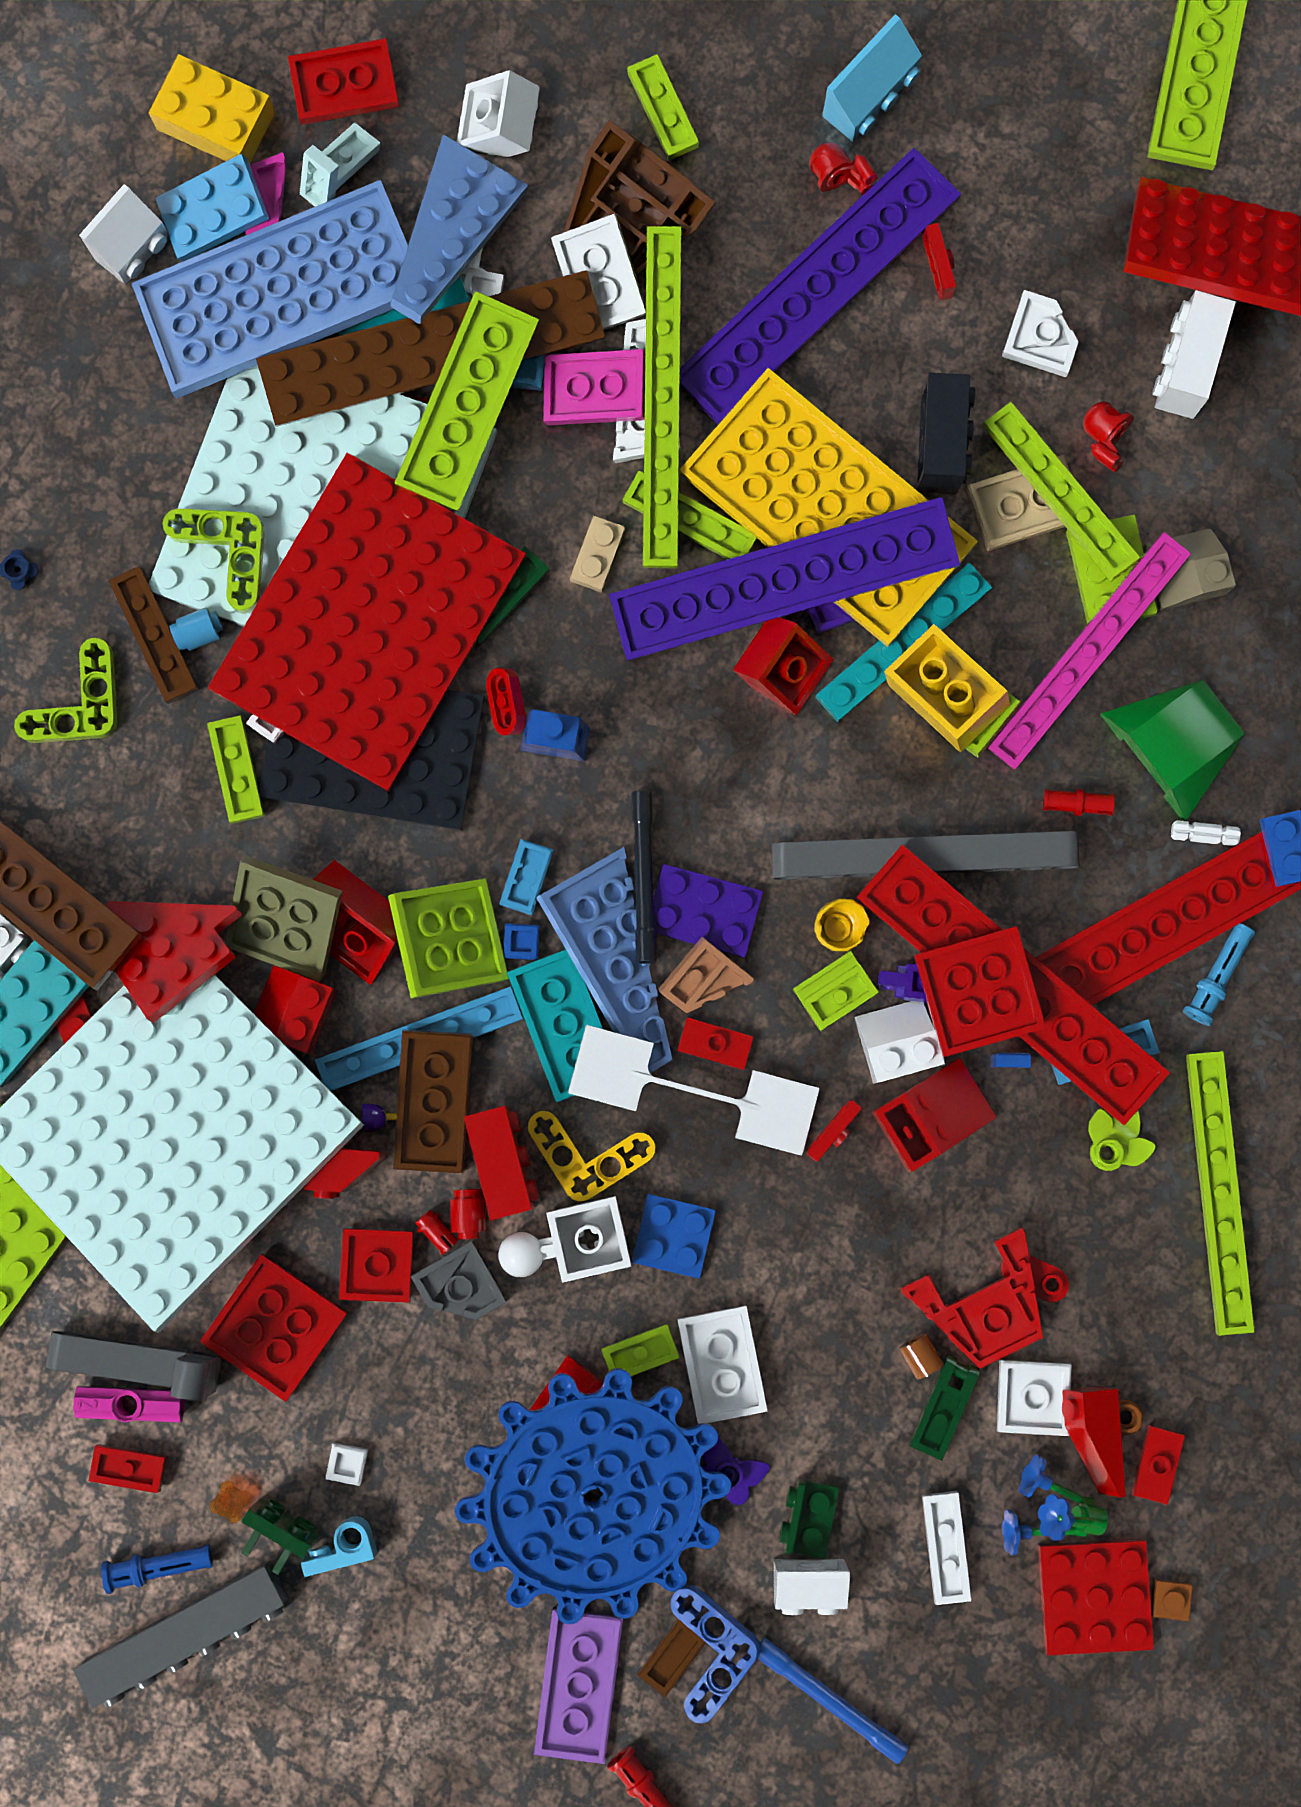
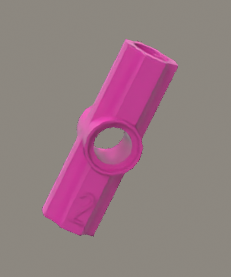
M78 1386L74 1396L73 1410L75 1418L113 1419L121 1422L135 1420L181 1423L185 1412L186 1399L170 1396L171 1390L142 1389L136 1386L128 1388ZM125 1395L135 1398L137 1402L135 1413H129L124 1409L122 1402Z

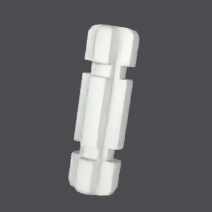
M1176 820L1171 827V837L1174 840L1185 841V839L1190 838L1192 842L1210 844L1222 842L1223 845L1235 846L1239 844L1241 835L1240 828L1235 826L1222 828L1221 825L1199 822L1189 824V821Z

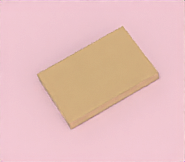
M1064 455L1058 456L1057 458L1069 471ZM1018 469L969 484L966 487L987 551L1065 527Z

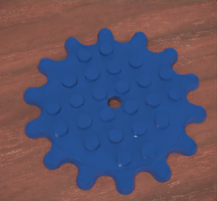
M614 1368L607 1373L604 1384L599 1390L593 1393H582L577 1389L571 1376L558 1373L549 1382L550 1400L543 1408L529 1410L513 1400L505 1402L500 1407L498 1412L499 1421L507 1430V1438L504 1442L497 1446L477 1444L469 1448L465 1454L466 1466L483 1476L485 1486L474 1495L462 1497L455 1506V1515L462 1523L481 1524L487 1530V1538L475 1547L470 1554V1564L478 1572H486L500 1566L511 1570L514 1578L506 1592V1599L512 1607L523 1608L539 1594L546 1593L553 1595L557 1599V1616L564 1624L577 1623L582 1618L587 1604L595 1599L607 1601L617 1617L623 1619L630 1618L638 1610L637 1592L641 1586L649 1582H655L667 1591H678L685 1586L687 1581L686 1573L678 1562L681 1552L689 1547L709 1549L719 1542L720 1533L718 1528L702 1518L701 1510L706 1502L726 1496L731 1489V1482L727 1475L721 1472L705 1471L700 1466L701 1456L716 1444L718 1434L716 1429L707 1423H700L688 1428H682L676 1424L675 1415L683 1399L681 1392L677 1388L664 1386L651 1398L638 1400L631 1394L632 1379L630 1374L624 1369ZM598 1487L603 1492L602 1497L595 1502L584 1500V1493L586 1494L592 1489H597Z

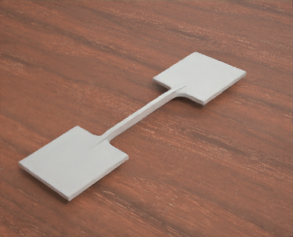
M586 1025L568 1091L569 1094L636 1111L642 1087L649 1082L662 1084L737 1105L741 1111V1117L735 1138L802 1156L819 1088L754 1070L752 1071L747 1093L741 1099H734L654 1077L649 1073L648 1063L654 1043Z

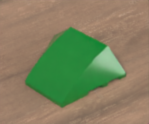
M1204 680L1100 714L1119 740H1125L1166 793L1163 795L1182 821H1186L1245 735V732Z

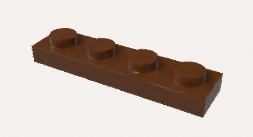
M138 566L108 580L165 702L170 704L199 690L182 652L178 649L173 639L170 627L149 586L143 569Z

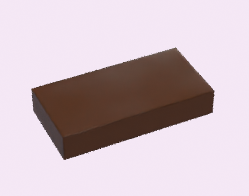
M677 1618L638 1670L637 1676L666 1697L706 1642Z

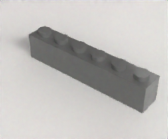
M271 1561L262 1564L80 1662L73 1671L91 1708L93 1709L102 1703L105 1708H108L125 1698L123 1692L133 1686L139 1691L157 1680L155 1675L167 1669L168 1673L171 1674L189 1663L187 1657L199 1652L201 1657L220 1647L218 1641L224 1637L231 1635L234 1640L252 1629L250 1626L252 1622L262 1618L265 1623L284 1612L282 1606L289 1600V1597L278 1575L272 1572L274 1567Z

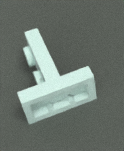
M354 122L322 152L312 145L303 155L300 195L315 207L335 199L336 190L379 152L380 142Z

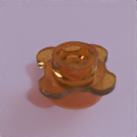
M224 1481L219 1486V1494L210 1502L209 1507L212 1513H218L221 1517L227 1518L230 1523H237L242 1518L241 1512L244 1506L251 1502V1494L247 1490L241 1491L235 1488L231 1481ZM232 1499L234 1501L233 1505H229L227 1500Z

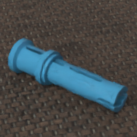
M1243 924L1234 926L1207 978L1198 981L1196 985L1198 991L1191 1004L1183 1009V1013L1189 1018L1206 1026L1212 1025L1213 1019L1211 1017L1220 1000L1223 1001L1227 997L1225 987L1239 964L1251 938L1255 935L1252 929ZM1236 946L1237 948L1226 968L1222 969L1233 947ZM1219 977L1218 983H1215L1216 978ZM1208 998L1205 1007L1201 1009V1006L1204 1003L1205 999Z

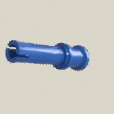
M208 1544L198 1548L145 1559L142 1555L139 1556L137 1554L133 1555L131 1560L111 1564L109 1561H104L101 1564L104 1590L107 1594H110L116 1588L135 1585L137 1588L143 1587L147 1584V1580L203 1568H212V1551Z

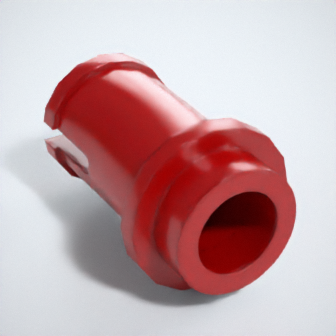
M429 1209L415 1222L419 1228L417 1232H423L440 1251V1254L443 1255L450 1247L441 1239V1236L450 1246H453L459 1239L438 1218L440 1214L438 1212L434 1214Z

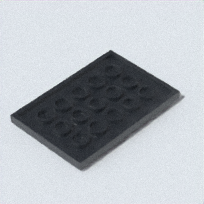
M448 690L389 792L284 733L275 744L269 739L267 741L258 790L261 799L462 831L485 697L484 695Z

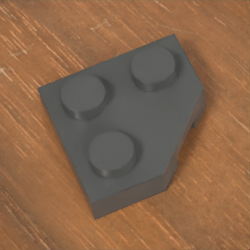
M473 1241L411 1276L428 1308L477 1320L507 1303L506 1298Z

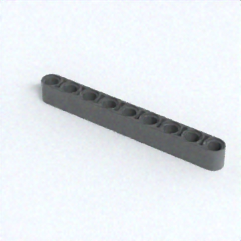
M1075 831L804 841L771 844L772 875L774 880L874 877L901 844L937 874L1054 870L1080 867L1078 832Z

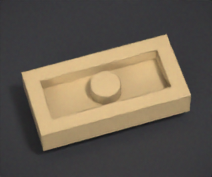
M593 516L571 573L570 581L602 593L624 536L625 527Z

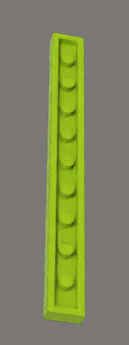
M647 226L643 568H678L681 227Z

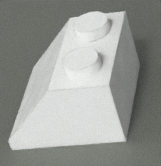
M510 70L466 84L457 143L475 153L510 157L530 151L540 87Z
M124 184L79 236L94 259L126 285L131 278L135 279L142 273L145 262L153 253L156 254L163 249L169 234L162 221Z
M910 1001L854 1017L873 1084L945 1064L935 1029L923 1002Z
M774 1559V1604L776 1609H782V1614L800 1615L803 1614V1609H818V1614L835 1615L839 1614V1609L848 1608L850 1571L844 1559Z

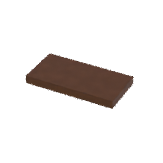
M402 1030L393 1169L463 1173L466 1139L464 1116H467L472 1049L471 1033Z

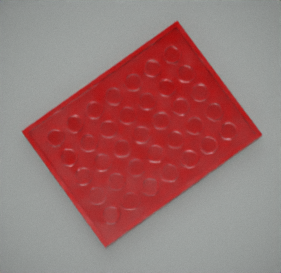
M347 452L213 677L208 689L389 792L526 558V553L438 503L395 485L394 478Z

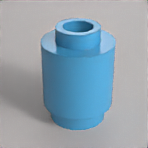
M207 607L177 618L176 623L169 625L173 639L180 651L187 648L191 651L219 640V632L224 630L217 612L209 613Z

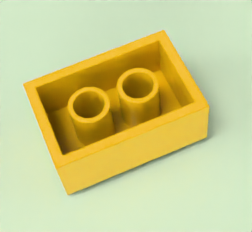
M180 54L177 55L149 111V115L158 131L224 161L243 154L247 157L249 164L276 113L268 94Z
M935 624L884 671L889 687L960 753L1010 706L1008 691Z

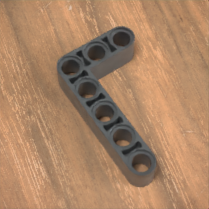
M52 1331L46 1368L172 1387L170 1395L172 1397L187 1400H203L216 1392L221 1356L214 1353L72 1332Z

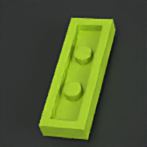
M658 54L627 67V74L668 161L699 148L698 138Z
M239 715L207 723L229 823L235 824L265 817L243 717Z

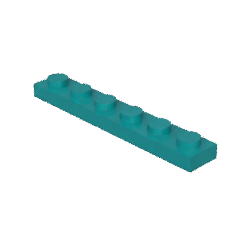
M969 562L933 594L889 647L885 646L881 641L875 643L816 694L815 698L839 722L887 681L884 671L933 624L943 632L984 597L992 587Z

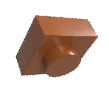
M1154 1578L1151 1615L1157 1618L1189 1621L1192 1585L1187 1582Z

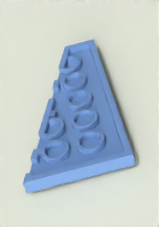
M443 134L395 286L391 307L421 324L527 193L528 185Z
M623 847L536 898L613 1032L654 1043L648 1063V1071L652 1073L670 1062L672 1055L664 1020L660 1017L657 1006V989L655 983H652L649 965L651 964L636 963L635 931L637 926L636 909L632 895L634 888L631 877H628L625 865L627 857Z

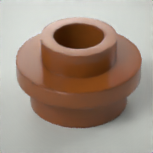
M1120 1399V1412L1127 1410L1130 1413L1129 1421L1121 1423V1435L1134 1434L1143 1423L1142 1410L1135 1402L1128 1399Z

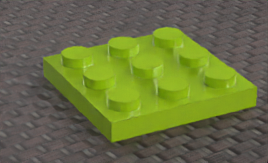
M486 878L399 892L388 896L411 999L502 982L509 979Z

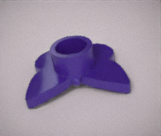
M718 1437L716 1444L712 1448L704 1452V1459L707 1464L701 1466L705 1471L721 1472L728 1476L731 1482V1489L726 1497L731 1503L736 1505L746 1503L749 1497L748 1487L759 1484L770 1468L769 1464L764 1461H739L737 1457L733 1458L730 1450L720 1437Z

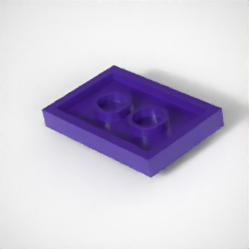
M663 864L653 899L655 932L657 935L694 945L703 936L721 952L745 958L763 891Z

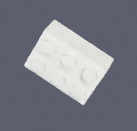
M1197 290L1189 301H1183L1180 311L1176 312L1172 321L1170 332H1173L1174 335L1171 343L1166 345L1161 363L1165 364L1161 375H1158L1152 395L1157 396L1154 408L1194 419L1209 399L1236 301Z

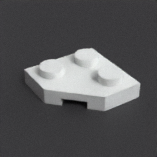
M1026 290L1023 291L1002 357L1063 377L1068 375L1078 340L1074 332L1070 331L1057 300Z

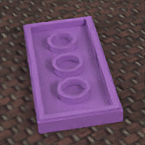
M553 1607L534 1755L605 1764L623 1618L614 1615L584 1612L582 1618L577 1623L564 1624L557 1616V1608Z

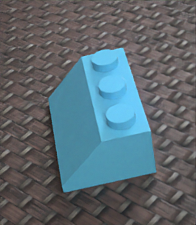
M896 14L827 87L823 117L852 142L860 133L863 136L866 135L876 123L877 119L875 117L882 109L887 112L899 97L897 93L904 86L907 88L912 86L921 73L919 67L922 55L902 20Z

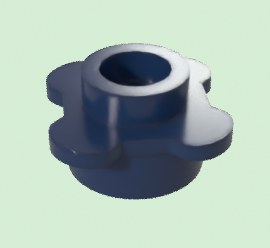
M22 550L12 551L11 555L5 557L0 564V577H6L11 582V587L14 590H22L25 587V582L30 577L36 576L39 571L37 564L30 563L25 558V553ZM17 567L21 568V571L19 573L15 572V569Z

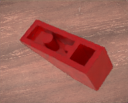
M1092 1386L1062 1390V1414L1065 1427L1099 1494L1119 1498L1126 1497L1118 1388Z

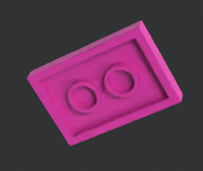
M643 349L545 355L543 422L546 425L645 420L646 352Z

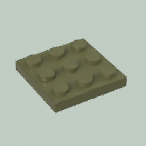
M245 855L239 864L232 906L240 910L243 915L228 926L225 942L230 949L320 982L326 973L343 891Z

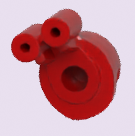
M833 142L819 145L812 152L809 159L810 169L818 177V187L822 192L831 191L848 182L852 187L858 189L861 195H864L873 186L871 183L877 179V174L865 156L856 154L854 160L851 161L843 148Z
M1101 401L1095 403L1086 412L1083 427L1088 436L1097 442L1096 444L1092 443L1090 448L1095 459L1115 473L1121 468L1123 461L1114 445L1131 425L1134 416L1128 412L1122 414L1111 403Z

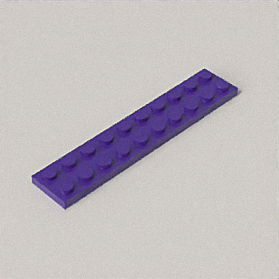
M913 148L680 367V387L718 425L767 368L771 369L774 373L781 369L924 233L927 225L934 224L960 199L961 193Z
M940 497L609 594L626 659L631 661L961 565L943 498Z

